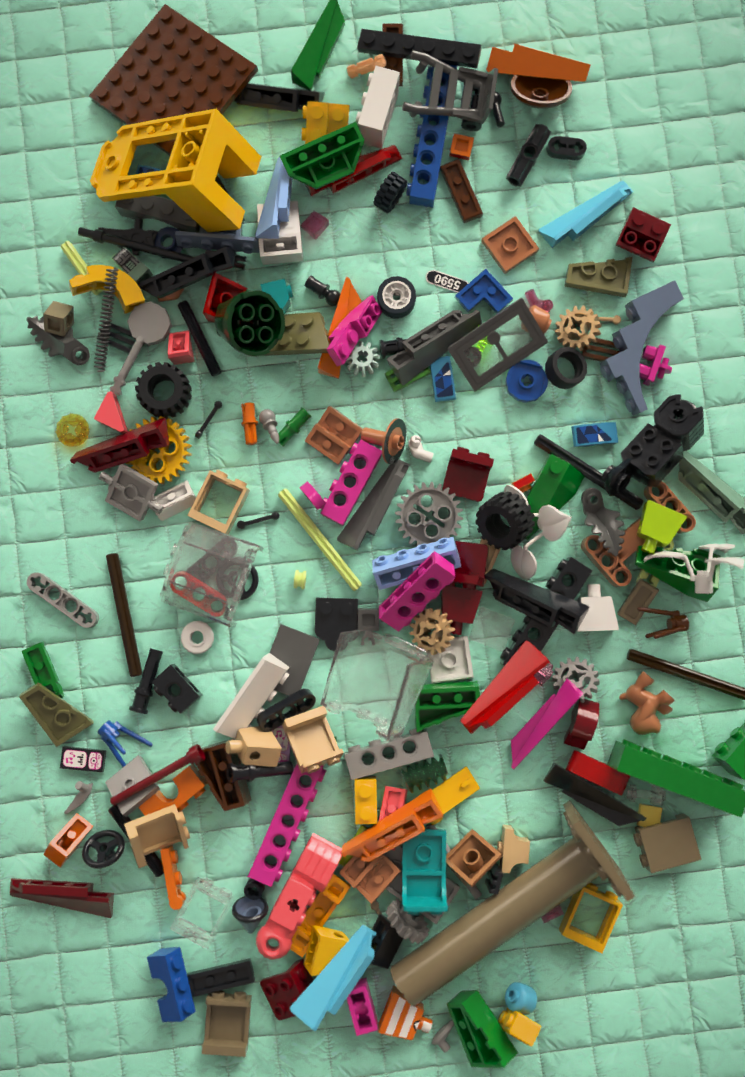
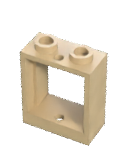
M210 470L187 516L229 535L250 490L246 488L247 484L239 479H235V481L227 479L228 474L220 470H216V472ZM215 480L241 492L226 524L200 513Z

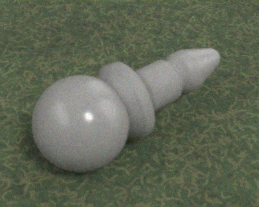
M265 409L259 414V421L263 424V428L268 430L271 439L278 444L279 434L276 429L277 421L275 420V414L272 410Z

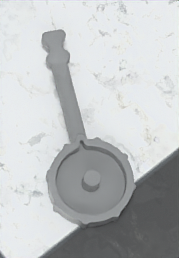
M151 301L135 306L129 316V320H127L132 337L136 341L118 376L114 377V385L110 387V391L116 395H122L121 388L126 385L125 379L144 344L151 346L165 341L172 328L167 310Z

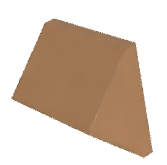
M472 829L446 855V865L464 885L473 887L502 857V854Z

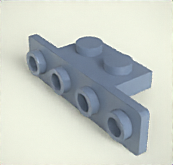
M200 226L199 233L175 232L177 246L186 249L219 250L226 246L234 251L248 254L259 253L260 251L259 239L241 236L242 227L236 230L207 232Z

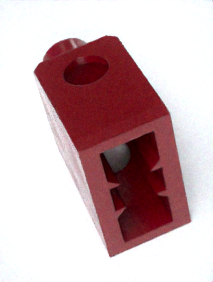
M445 586L441 590V613L448 614L446 620H452L450 628H455V631L451 632V634L462 635L463 623L473 624L483 591Z

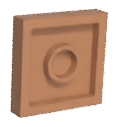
M516 216L483 237L481 241L504 274L539 251L538 246Z

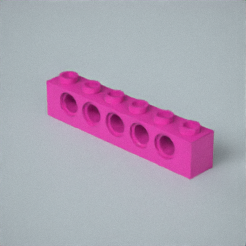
M296 764L250 870L249 878L272 887L274 881L279 882L283 873L280 866L283 861L287 862L292 852L289 849L291 841L296 842L301 831L297 829L299 822L305 821L309 812L306 806L309 801H314L318 791L314 789L317 781L322 782L326 770L323 769L324 765L320 766L318 771L308 774L307 771L301 773L298 764ZM308 775L312 783L310 785H303L300 777ZM294 795L302 797L303 803L301 805H295L292 802ZM286 815L292 816L294 823L292 825L285 824L283 817ZM281 835L285 838L286 843L279 845L275 842L274 837ZM274 856L277 859V863L274 865L268 864L266 857Z

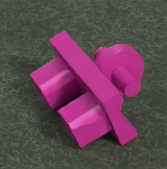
M646 345L644 347L641 358L650 361L649 366L640 364V379L644 380V385L649 386L650 382H654L657 371L658 379H663L664 374H671L673 368L668 365L669 359L663 358L661 363L666 346L659 345L656 348Z

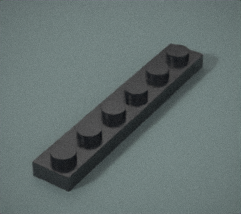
M361 29L357 50L359 53L383 54V56L410 59L412 50L426 53L448 65L477 69L482 46L473 43Z

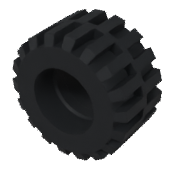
M157 362L155 367H152L150 364L147 366L148 370L146 372L142 370L140 372L142 377H137L136 382L138 386H135V391L138 393L136 397L140 404L150 414L158 418L160 416L168 419V416L174 418L176 413H183V407L187 408L189 406L188 399L191 400L192 397L190 391H192L189 385L190 382L183 372L175 365L171 366L167 362H164L163 365ZM162 381H172L175 386L173 395L164 401L155 400L153 391L156 385Z
M508 491L506 493L500 492L479 507V511L476 513L478 519L475 520L476 525L479 526L477 528L478 533L482 534L481 538L483 540L486 539L488 541V545H494L495 549H513L533 531L532 527L535 521L532 520L534 513L530 512L532 508L530 505L527 506L526 500L524 498L520 499L518 494L512 495ZM500 515L508 521L510 527L502 521Z

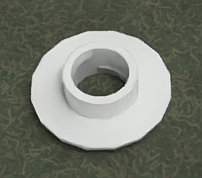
M202 621L188 623L181 633L183 647L193 654H202L208 651L214 641L212 628ZM195 631L203 634V641L199 644L192 641V634Z

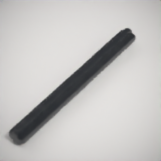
M542 434L536 438L534 442L536 446L550 455L553 454L570 463L587 479L605 490V483L601 480L603 475L601 472ZM627 489L614 495L635 510L640 509L644 502L643 499Z

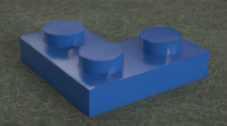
M487 269L483 270L455 295V299L468 313L483 299L496 314L513 301V297Z

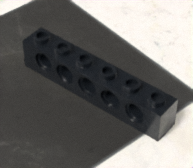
M568 557L566 560L563 558L556 568L559 570L555 578L551 576L545 587L548 588L547 590L574 600L593 570L573 557ZM564 575L571 577L572 582L568 587L562 583ZM526 615L523 620L525 625L521 631L518 629L511 640L514 642L510 648L506 647L500 656L502 659L500 663L505 666L516 653L517 648L526 640L531 642L541 652L558 626V623L556 622L551 628ZM531 628H535L538 631V636L534 640L528 637V631Z

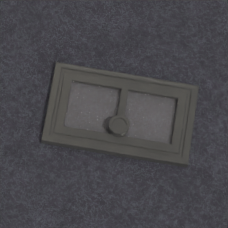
M521 297L447 349L473 390L477 391L513 365L547 344L548 341Z

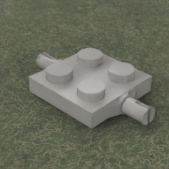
M119 465L113 477L104 471L99 475V480L109 484L105 501L136 520H144L149 508L158 514L163 511L164 506L154 502V494L159 484L127 465Z

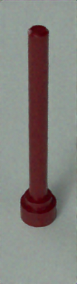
M198 744L192 746L184 757L110 799L111 804L115 806L189 763L198 764L205 760L202 748Z

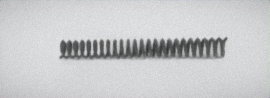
M115 267L114 269H106L110 273L105 274L112 277L105 278V280L111 282H104L106 285H109L104 286V288L111 291H103L110 295H102L109 298L102 299V301L108 302L102 303V305L110 308L102 307V310L109 312H100L108 316H100V318L107 320H99L102 323H106L99 324V326L107 329L99 328L98 330L107 333H98L106 337H97L98 339L105 340L96 341L97 343L104 344L96 345L99 348H103L96 349V351L105 353H95V355L104 357H95V359L103 361L94 362L103 365L93 366L94 368L102 369L97 370V372H104L106 367L105 359L107 357L105 355H107V352L105 351H108L106 347L109 346L107 343L110 338L108 336L110 334L109 330H111L109 322L112 321L110 318L113 317L111 314L113 313L112 309H114L112 307L114 303L111 301L115 300L112 297L115 296L113 293L116 292L114 290L116 286L113 284H117L114 280L118 279L115 276L118 275L116 271H119Z

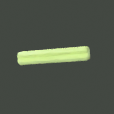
M66 241L61 245V249L78 273L84 276L87 275L86 263L69 241ZM102 289L92 290V293H94V295H98V294H100L103 290H102Z

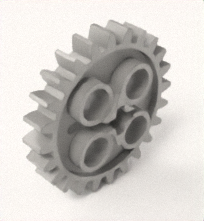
M422 482L421 489L414 485V492L407 489L406 491L409 496H401L404 503H397L401 511L395 512L396 515L400 516V519H397L395 522L402 523L398 531L405 530L402 537L407 538L410 536L409 544L417 541V547L420 544L436 542L441 538H450L451 534L458 535L454 529L461 528L457 521L463 520L462 517L458 516V513L462 512L463 509L456 508L460 501H453L456 494L448 495V487L442 491V484L440 483L434 488L433 482H430L429 487H426V484ZM425 495H429L432 499V503L428 507L421 505V498ZM413 505H418L426 512L432 510V516L444 523L445 526L441 527L431 519L425 521L426 516L416 510ZM442 507H446L449 511V515L445 519H441L438 516V511ZM416 512L419 514L420 520L417 524L409 522V515ZM429 525L437 527V532L433 536H428L426 533V528Z

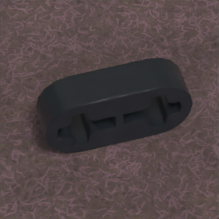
M555 136L549 140L547 145L548 155L557 159L579 160L584 156L587 149L584 140L571 137ZM554 144H558V151H555ZM574 146H578L579 153L575 152Z

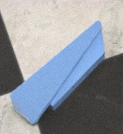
M280 156L277 159L255 234L256 238L279 239L280 222H289L292 178L288 176Z

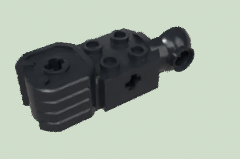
M681 394L669 396L654 412L655 425L652 426L648 423L621 452L622 462L617 467L611 465L604 471L601 480L605 483V490L609 496H614L625 490L631 477L648 487H657L683 458V451L690 450L704 435L703 408H696L693 403L682 400Z

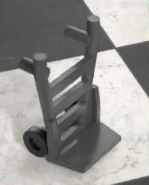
M412 50L410 59L420 61L416 67L418 74H422L427 65L434 67L428 106H422V103L419 101L414 104L404 102L402 110L409 112L411 117H416L419 114L461 118V126L465 130H480L493 109L498 69L494 68L489 73L465 67H459V70L426 53ZM442 72L449 75L445 106L437 107ZM457 80L464 83L460 108L454 107Z

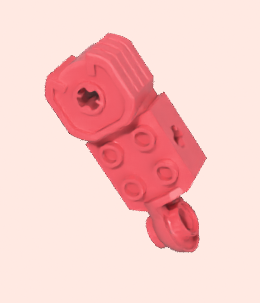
M315 833L308 840L273 906L266 924L258 931L256 946L260 954L265 958L271 960L280 959L289 952L292 938L298 926L302 924L305 918L306 905H312L317 890L320 892L324 891L342 857V848L337 845L335 846V844ZM276 939L279 945L276 947L270 946L268 940Z

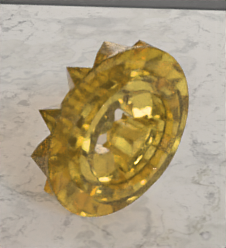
M70 413L69 415L62 416L61 420L56 423L55 432L58 440L66 446H79L88 438V422L79 414ZM67 424H70L73 427L76 426L74 430L77 436L73 435L72 433L67 434V432L69 431Z

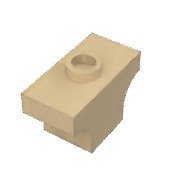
M502 824L501 841L497 843V851L502 854L499 867L502 873H510L516 864H529L530 841L527 837L516 836L511 825Z

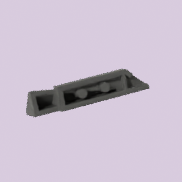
M453 310L403 341L402 344L405 350L387 358V362L402 385L407 384L445 354L449 346L482 324L480 312L475 310L471 314H462L461 310Z
M398 459L394 464L389 465L337 537L339 542L358 551L366 533L375 535L410 464Z

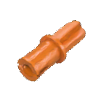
M244 403L241 404L243 414L241 425L244 427L245 441L247 445H255L257 443L256 425H258L255 417V404Z

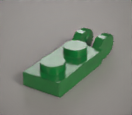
M40 642L22 650L34 683H40L44 687L52 685L55 694L63 698L64 692L58 682V676L44 643Z

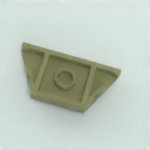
M321 313L284 314L285 330L283 337L270 350V353L263 356L328 353L326 349L330 345L328 341L329 335L325 329V321Z

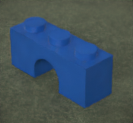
M161 948L149 955L147 960L152 979H161L167 987V994L157 1000L162 1022H181L196 1012L181 948Z

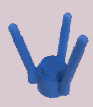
M110 720L107 721L97 732L122 767L126 764L115 747L123 755L126 754V751L116 740L120 735L118 730L150 747L153 745L145 738L123 727L118 721L114 724Z

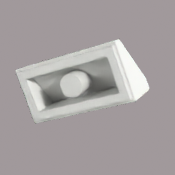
M188 480L154 496V502L164 506L160 514L156 513L161 521L192 507L196 496Z

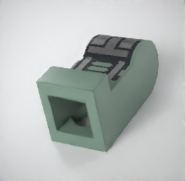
M125 247L112 257L123 272L133 278L137 284L153 276L150 269Z

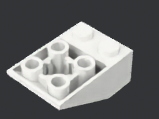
M290 201L289 222H280L279 239L258 238L260 258L263 265L303 261L298 201ZM257 204L258 224L264 204Z

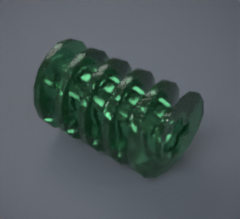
M439 754V761L431 757V764L426 759L423 760V767L416 762L415 770L408 765L407 772L405 773L401 768L405 783L411 793H414L415 785L419 790H422L423 782L427 787H430V780L438 784V777H441L445 782L448 774L441 754Z

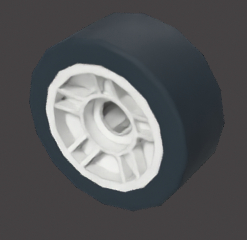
M400 276L390 277L379 286L377 303L382 313L387 317L394 319L403 318L414 309L416 290L413 284L406 278ZM393 295H400V299L397 301L394 300Z

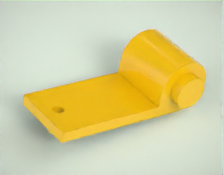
M465 766L432 789L442 813L445 814L479 790L480 787L468 767ZM439 818L429 823H431V825H435L438 822H440L443 818Z

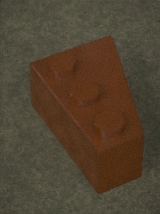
M227 740L201 747L205 754V760L196 764L199 769L198 772L201 776H204L210 786L209 789L224 811L245 806L252 800L246 780H237L234 783H229L227 780V765L229 763L242 765L237 753L227 754Z

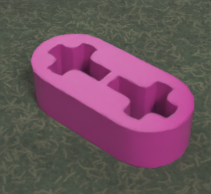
M308 481L299 487L317 510L326 504Z

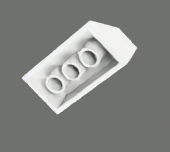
M270 653L265 655L213 730L235 739L240 728L253 727L250 724L254 718L257 719L258 715L265 710L263 708L265 702H271L275 697L277 691L274 689L279 683L281 685L284 684L289 676L287 671L290 667Z

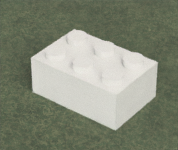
M375 66L374 73L369 74L367 86H369L368 92L363 93L361 105H363L362 112L358 111L355 121L366 145L380 149L383 147L399 94L400 72Z

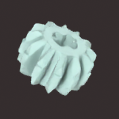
M360 341V347H354L345 363H350L347 367L349 371L355 369V376L358 375L359 371H362V377H365L366 371L372 375L374 373L373 368L379 367L376 361L380 360V355L376 354L378 352L376 347L371 349L370 342L365 347L363 346V341ZM359 356H363V358L366 356V362H362V360L359 362Z

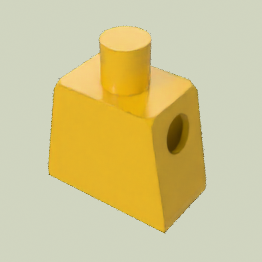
M313 925L304 960V966L311 976L319 975L349 941L344 932Z

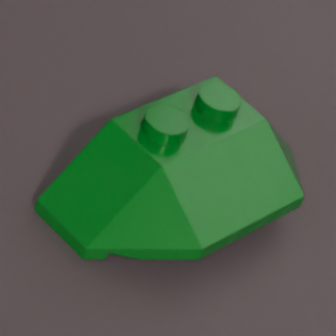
M353 122L280 155V159L289 177L317 190L355 172L365 140L357 123Z

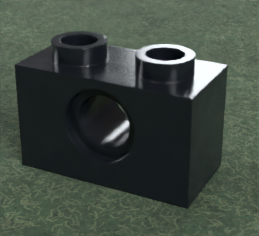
M175 664L169 665L152 681L155 685L153 687L155 692L161 697L165 696L169 701L168 706L174 712L178 711L180 714L185 712L203 695ZM173 684L179 685L181 689L178 696L171 692Z

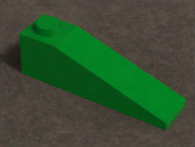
M551 454L547 457L526 497L528 505L532 508L530 512L539 513L540 508L545 505H550L560 510L576 494L585 476L570 463ZM534 517L532 519L533 521H535V524L532 527V533L529 534L527 538H525L526 540H528L537 530H539V527L537 525L538 517Z
M642 546L637 547L635 565L683 594L708 602L719 589L720 564L715 565L713 593H695V581H690V574L684 560L674 557H656L644 562V558L649 554L641 550ZM656 547L655 552L670 551L686 555L694 575H697V571H707L708 562H705V560L708 559V551L702 549L683 551L682 548L665 550L663 547ZM713 553V558H721V555Z

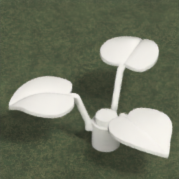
M506 485L504 493L508 491L512 495L518 494L520 499L524 498L526 500L525 503L528 506L525 495L519 489L512 485ZM542 506L539 513H534V517H538L537 525L542 532L526 543L523 548L517 545L511 551L512 566L516 573L526 581L532 578L537 570V561L533 553L527 550L528 547L543 535L549 541H557L564 534L571 520V516L560 512L553 506Z
M706 544L699 546L698 549H709L708 559L705 560V562H708L707 571H697V575H694L687 556L678 552H655L654 554L647 555L644 558V562L656 557L682 559L690 574V581H695V593H713L715 565L726 563L743 569L745 559L736 557L713 558L715 550L718 549L726 553L735 548V545Z

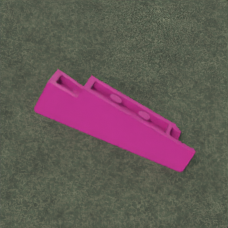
M566 679L558 693H554L511 740L513 769L522 762L584 694L569 679Z

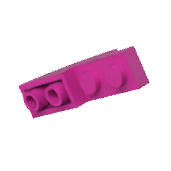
M373 295L355 307L329 336L331 343L326 350L336 366L344 365L360 338L368 336L380 317L382 311Z

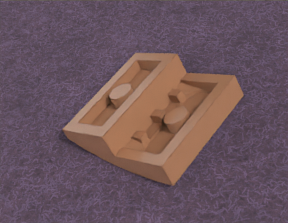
M329 406L319 422L315 424L305 442L339 465L361 435L363 428L332 406Z
M383 854L370 862L361 861L360 857L353 856L339 873L353 888H356L373 904L402 870L388 856Z

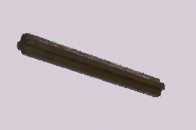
M111 553L106 555L129 674L131 677L142 675V668L118 553Z
M629 649L627 653V659L745 700V688L634 649Z

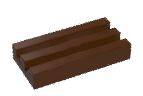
M596 338V343L590 342L617 349L612 341ZM586 345L583 346L582 351L584 358L600 362L610 357L587 353V350L609 355L620 353V351L590 345V348H587Z

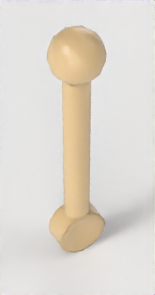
M618 315L614 316L613 318L599 317L598 321L613 322V324H619L621 321V317Z

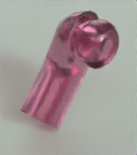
M534 289L525 292L530 307L536 305L547 312H550L553 308V302L549 299H538Z

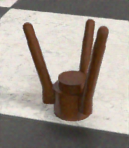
M644 607L637 608L638 611L671 616L667 619V629L646 634V638L653 637L657 639L677 632L688 631L689 629L687 616L684 614L680 615L679 610L667 611Z

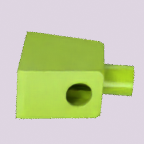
M648 500L643 506L637 536L645 540L641 550L647 554H654L657 545L663 548L667 547L687 516Z

